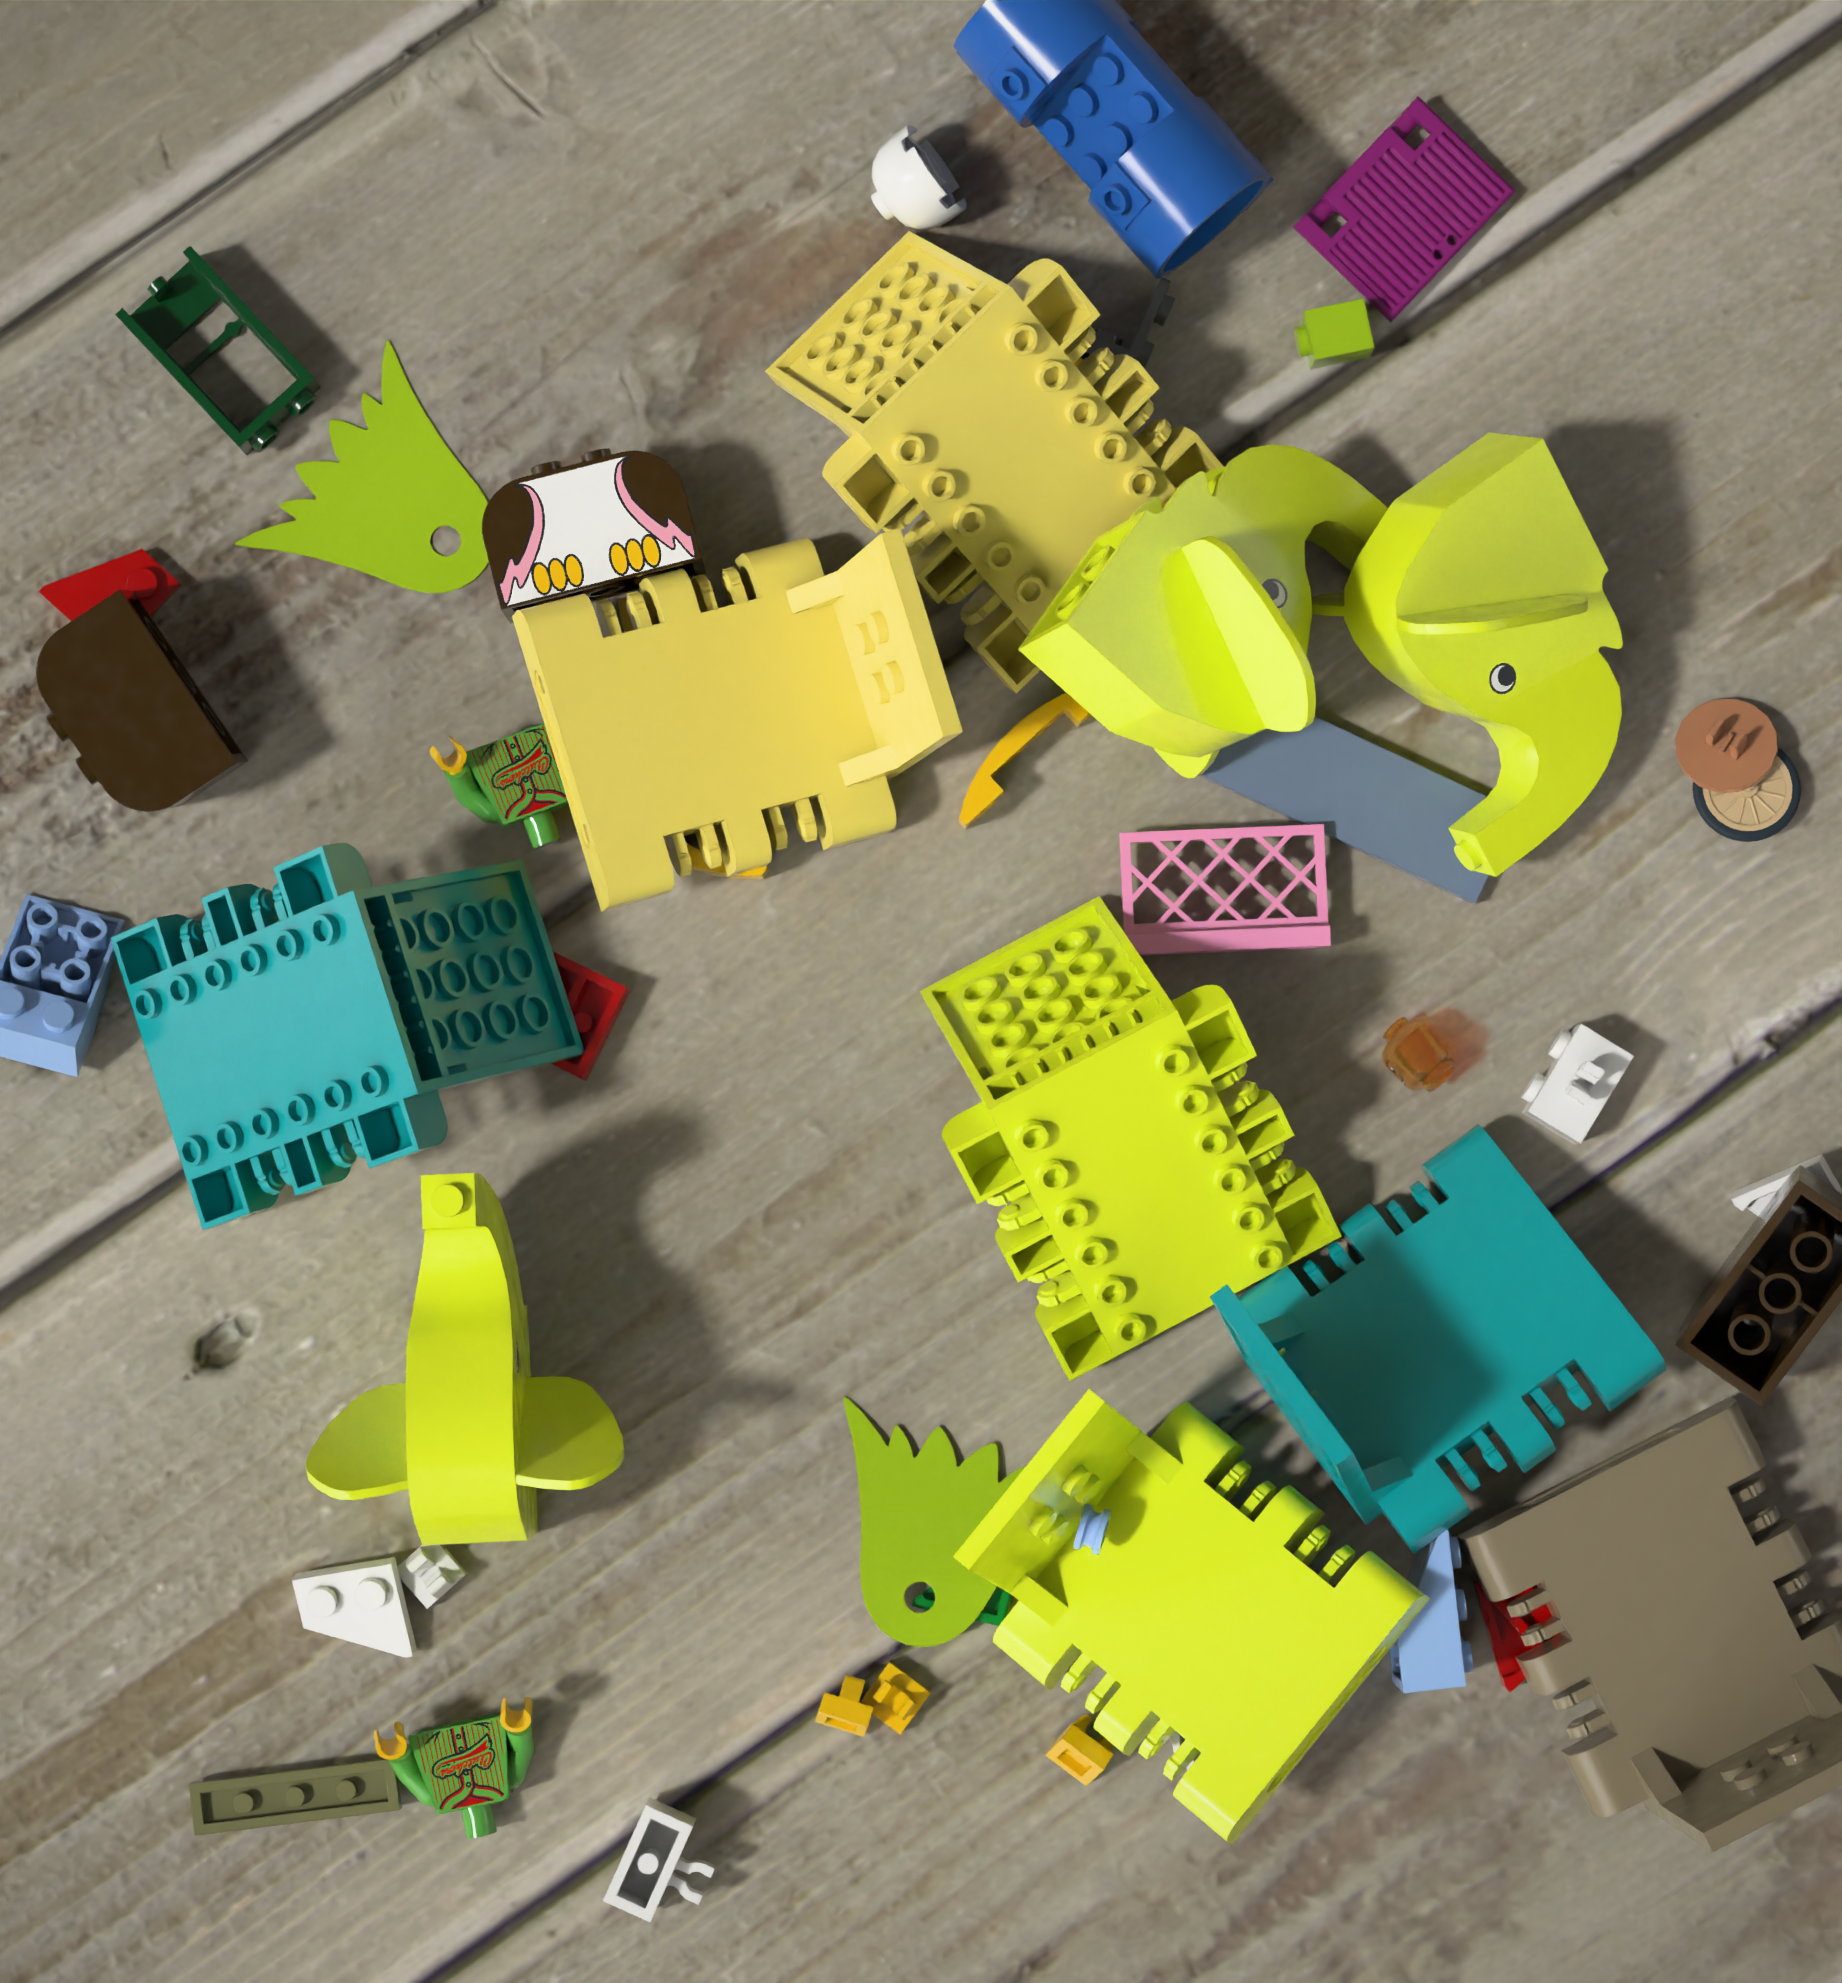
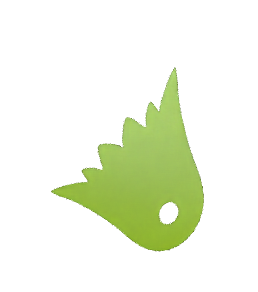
M387 340L382 361L381 392L383 404L380 405L366 393H363L361 398L362 412L368 429L365 430L345 421L331 419L329 421V434L339 463L333 461H307L295 466L299 477L316 499H294L282 502L279 505L280 508L294 517L295 521L281 523L254 532L235 542V545L309 556L367 573L413 591L431 594L446 593L460 589L475 580L489 563L482 535V520L488 502L478 485L451 453L423 411L404 375L394 349ZM442 526L453 527L461 537L459 549L449 556L439 555L431 546L433 532Z
M843 1397L858 1474L861 1514L860 1580L865 1606L879 1629L893 1640L915 1647L937 1646L948 1642L963 1633L976 1620L997 1587L968 1570L953 1556L1026 1466L1015 1470L1001 1482H998V1448L995 1443H990L975 1451L957 1467L952 1445L941 1427H936L932 1431L918 1455L913 1457L909 1441L899 1426H894L889 1445L887 1446L863 1412L848 1398ZM915 1582L927 1583L935 1593L933 1606L923 1613L910 1610L904 1600L906 1589Z

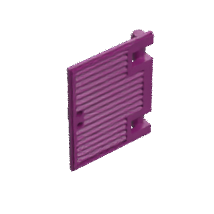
M1417 96L1401 115L1293 226V229L1391 323L1516 191ZM1420 124L1430 135L1414 151L1404 140ZM1337 212L1347 222L1330 238L1321 227Z

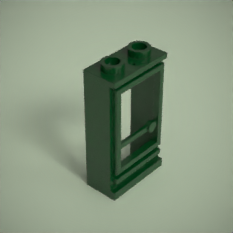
M189 246L183 251L189 262L168 281L163 276L156 278L147 289L152 296L131 315L123 308L115 315L246 456L254 449L257 452H261L276 440L280 434L277 428L291 415L294 418H298L313 406L317 400L315 393L321 387L287 348L198 253ZM222 300L238 319L235 322L227 323L225 331L182 369L166 350ZM246 325L292 374L296 381L240 431L189 375L228 339L237 338L241 333V327Z

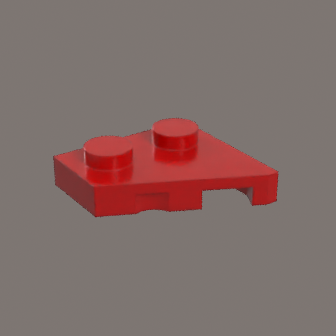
M143 549L47 584L38 592L70 621H73L119 589L134 591L148 613L153 617L182 585Z
M553 951L583 1044L584 1053L574 1058L551 1064L587 1081L631 989Z

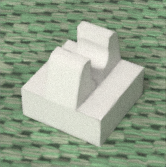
M421 1545L398 1566L400 1579L426 1609L468 1574L443 1545Z

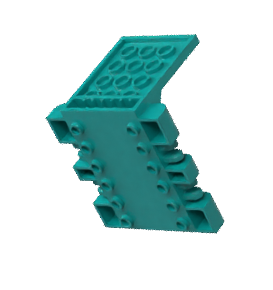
M347 843L324 845L274 866L273 869L278 883L274 885L272 891L264 887L259 888L253 884H241L226 887L201 898L206 913L202 918V922L194 918L188 919L183 915L174 914L157 917L111 937L202 1230L221 1226L270 1208L277 1201L278 1195L286 1183L292 1185L295 1196L340 1182L348 1176L352 1164L357 1159V1155L365 1158L368 1167L373 1168L441 1144L447 1135L448 1125L439 1092L464 1084L571 1059L584 1053L583 1044L523 859L372 886L365 862L361 854L353 846Z
M1479 1124L1422 1164L1424 1174L1442 1195L1445 1202L1439 1205L1427 1188L1420 1181H1417L1409 1188L1418 1205L1423 1207L1428 1213L1423 1218L1413 1224L1400 1203H1396L1392 1199L1384 1205L1389 1216L1401 1230V1234L1396 1236L1370 1203L1338 1225L1341 1235L1362 1262L1355 1265L1341 1245L1334 1241L1326 1248L1329 1251L1330 1258L1345 1274L1332 1284H1329L1325 1274L1316 1263H1313L1311 1260L1301 1265V1268L1319 1292L1314 1297L1309 1295L1288 1266L1270 1274L1239 1298L1236 1297L1227 1284L1210 1296L1248 1368L1365 1525L1383 1513L1413 1554L1471 1513L1463 1497L1444 1473L1443 1469L1450 1464L1463 1483L1472 1492L1481 1485L1478 1481L1479 1477L1473 1468L1466 1464L1461 1457L1471 1448L1477 1446L1487 1464L1497 1472L1508 1466L1488 1439L1489 1435L1495 1434L1524 1473L1556 1451L1552 1439L1529 1409V1406L1534 1403L1554 1429L1557 1430L1563 1426L1565 1421L1562 1412L1546 1396L1548 1392L1559 1384L1567 1392L1566 1394L1571 1402L1581 1410H1585L1592 1403L1572 1376L1579 1371L1604 1405L1611 1411L1667 1370L1663 1357L1650 1338Z

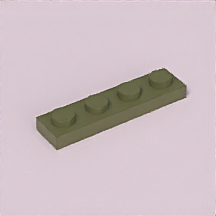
M384 1758L194 1781L189 1784L195 1836L398 1811L402 1808L399 1779L389 1761Z

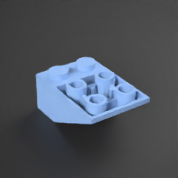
M26 894L0 959V1057L78 1077L95 1033L116 957L111 937L122 933L125 924L124 920Z
M1448 1530L1417 1552L1407 1578L1409 1582L1427 1595L1430 1600L1389 1649L1392 1681L1403 1693L1465 1687V1673L1473 1672L1469 1641H1464L1463 1636H1460L1459 1621L1467 1620L1465 1595L1463 1589H1458L1457 1585H1454L1453 1569L1461 1568L1458 1538L1452 1537Z

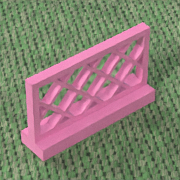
M1324 824L1119 833L1123 931L1140 956L1308 949L1331 946V932L1328 923ZM1292 836H1313L1314 858L1301 872L1278 852ZM1267 837H1283L1275 847H1272L1264 839ZM1244 838L1255 839L1269 852L1250 874L1227 854L1240 839ZM1232 839L1223 850L1212 840ZM1202 840L1218 854L1199 876L1176 857L1189 841ZM1182 841L1172 852L1161 843ZM1130 843H1152L1167 857L1148 879L1131 864ZM1272 857L1278 860L1295 876L1277 898L1271 895L1254 879ZM1221 859L1244 878V881L1225 901L1203 881ZM1171 861L1194 881L1175 903L1151 883ZM1313 866L1315 885L1305 877ZM1132 874L1143 883L1134 894L1132 891ZM1301 881L1316 895L1317 916L1296 917L1280 902ZM1248 884L1252 885L1271 903L1258 919H1244L1229 905ZM1197 886L1203 889L1220 905L1207 921L1194 922L1178 907ZM1146 888L1169 907L1156 923L1134 924L1133 902ZM1277 908L1287 918H1267V916ZM1224 910L1235 919L1215 921ZM1173 912L1184 921L1164 923Z

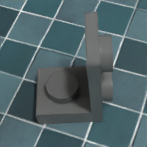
M1161 277L1129 350L1121 347L1123 340L1116 335L1101 329H1095L1096 339L1080 358H1088L1097 349L1108 347L1114 356L1126 354L1139 361L1145 369L1155 344L1147 341V338L1154 323L1164 326L1175 300L1174 297L1167 295L1171 281Z

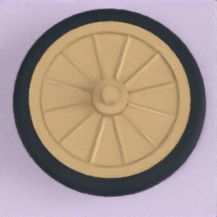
M1779 747L1771 771L1758 784L1740 792L1718 793L1699 787L1693 782L1692 789L1696 808L1705 823L1718 834L1741 842L1764 840L1784 829L1794 817L1801 796V784L1797 769L1789 756Z

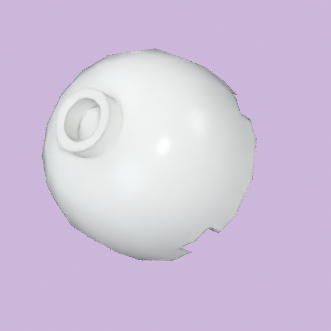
M906 125L880 147L874 158L871 177L877 191L871 195V199L886 220H890L895 216L908 227L920 230L936 228L966 210L967 203L965 198L956 203L952 192L957 190L959 185L935 148L928 140L918 145L910 137L918 130L914 126Z

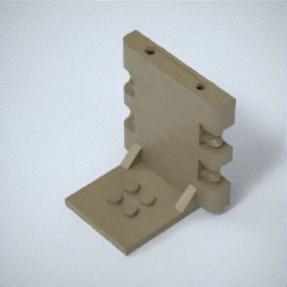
M1730 1397L1456 1536L1486 1598L1490 1601L1505 1600L1535 1585L1538 1586V1588L1516 1598L1506 1607L1511 1618L1527 1615L1544 1604L1547 1605L1552 1617L1528 1627L1522 1633L1521 1638L1525 1647L1538 1644L1561 1633L1515 1657L1531 1691L1538 1696H1544L1568 1687L1553 1697L1552 1702L1556 1710L1572 1708L1592 1697L1597 1707L1596 1710L1573 1720L1567 1726L1566 1731L1570 1739H1577L1604 1726L1606 1728L1561 1750L1590 1812L1598 1818H1604L1618 1814L1643 1802L1646 1809L1711 1852L1842 1786V1705L1838 1701L1842 1698V1617L1840 1614L1831 1611L1796 1629V1627L1822 1614L1824 1609H1826L1821 1598L1806 1600L1788 1611L1782 1601V1598L1805 1588L1810 1583V1580H1812L1807 1569L1788 1574L1812 1559V1555L1796 1522L1789 1518L1751 1536L1779 1519L1781 1515L1776 1506L1763 1507L1742 1519L1737 1506L1756 1498L1767 1486L1763 1478L1759 1477L1737 1485L1730 1490L1727 1487L1756 1473L1767 1462L1737 1400Z

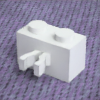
M1583 1024L1574 1026L1571 1032L1564 1028L1561 1030L1548 1051V1055L1554 1058L1553 1062L1544 1076L1539 1072L1535 1073L1521 1096L1522 1099L1528 1102L1522 1111L1524 1115L1574 1145L1582 1143L1634 1057Z
M649 1797L603 1901L648 1922H651L667 1886H674L685 1899L699 1905L703 1892L691 1888L686 1878L674 1872L675 1869L689 1875L693 1872H700L711 1878L714 1872L715 1865L704 1860H686L681 1855L696 1818Z

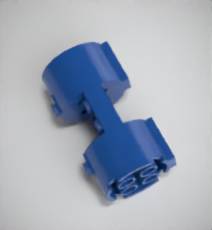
M987 0L958 35L953 46L957 50L956 53L1022 128L1034 125L1078 174L1081 180L1086 183L1092 190L1089 193L1088 203L1156 279L1165 277L1175 271L1206 247L1240 214L1248 210L1274 180L1271 173L1203 97L1196 98L1138 33L1140 28L1136 25V22L1116 0Z

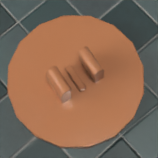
M1734 698L1713 699L1695 707L1682 720L1675 737L1676 759L1684 774L1699 787L1718 793L1740 792L1758 784L1771 771L1778 753L1777 732L1769 717L1753 704Z

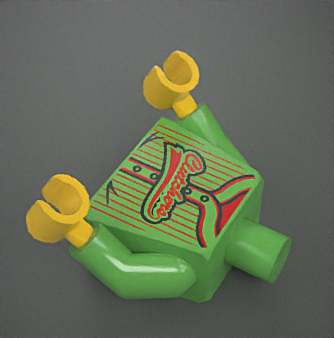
M544 723L469 751H465L455 737L449 736L450 741L454 744V751L446 758H442L434 746L431 747L430 755L440 768L444 770L445 777L457 801L485 823H498L502 830L523 823L533 849L548 846L562 839L552 812L569 806Z
M525 1697L524 1709L521 1711L511 1710L507 1705L508 1699L503 1698L501 1712L415 1730L408 1736L409 1744L406 1742L404 1725L399 1721L394 1722L396 1737L393 1739H384L379 1735L378 1730L374 1731L377 1754L389 1761L398 1779L423 1805L434 1806L438 1815L461 1810L467 1839L497 1832L491 1803L508 1800L513 1795V1789L524 1782L535 1752L531 1725L533 1702L529 1697Z

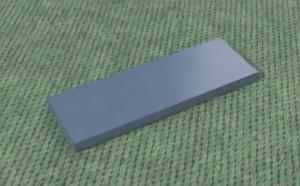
M1314 717L1313 723L1300 731L1280 732L1265 729L1219 751L1212 765L1203 774L1199 775L1212 783L1302 825L1324 824V835L1471 904H1476L1489 876L1477 871H1470L1463 866L1455 854L1454 847L1457 844L1448 829L1487 796L1320 718Z

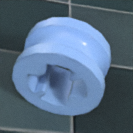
M1085 1504L1073 1548L1080 1550L1083 1546H1089L1092 1549V1554L1099 1555L1107 1532L1111 1510L1104 1509L1103 1512L1097 1513L1093 1510V1505Z

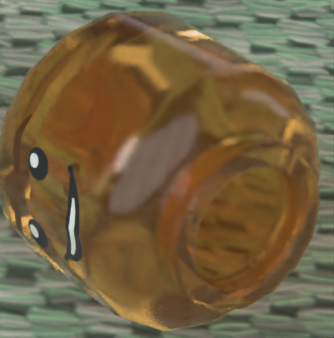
M1420 1016L1411 1021L1406 1017H1402L1394 1022L1383 1035V1039L1387 1044L1382 1052V1062L1409 1090L1419 1091L1425 1088L1428 1092H1432L1445 1083L1458 1067V1063L1454 1060L1457 1055L1456 1043L1427 1016Z

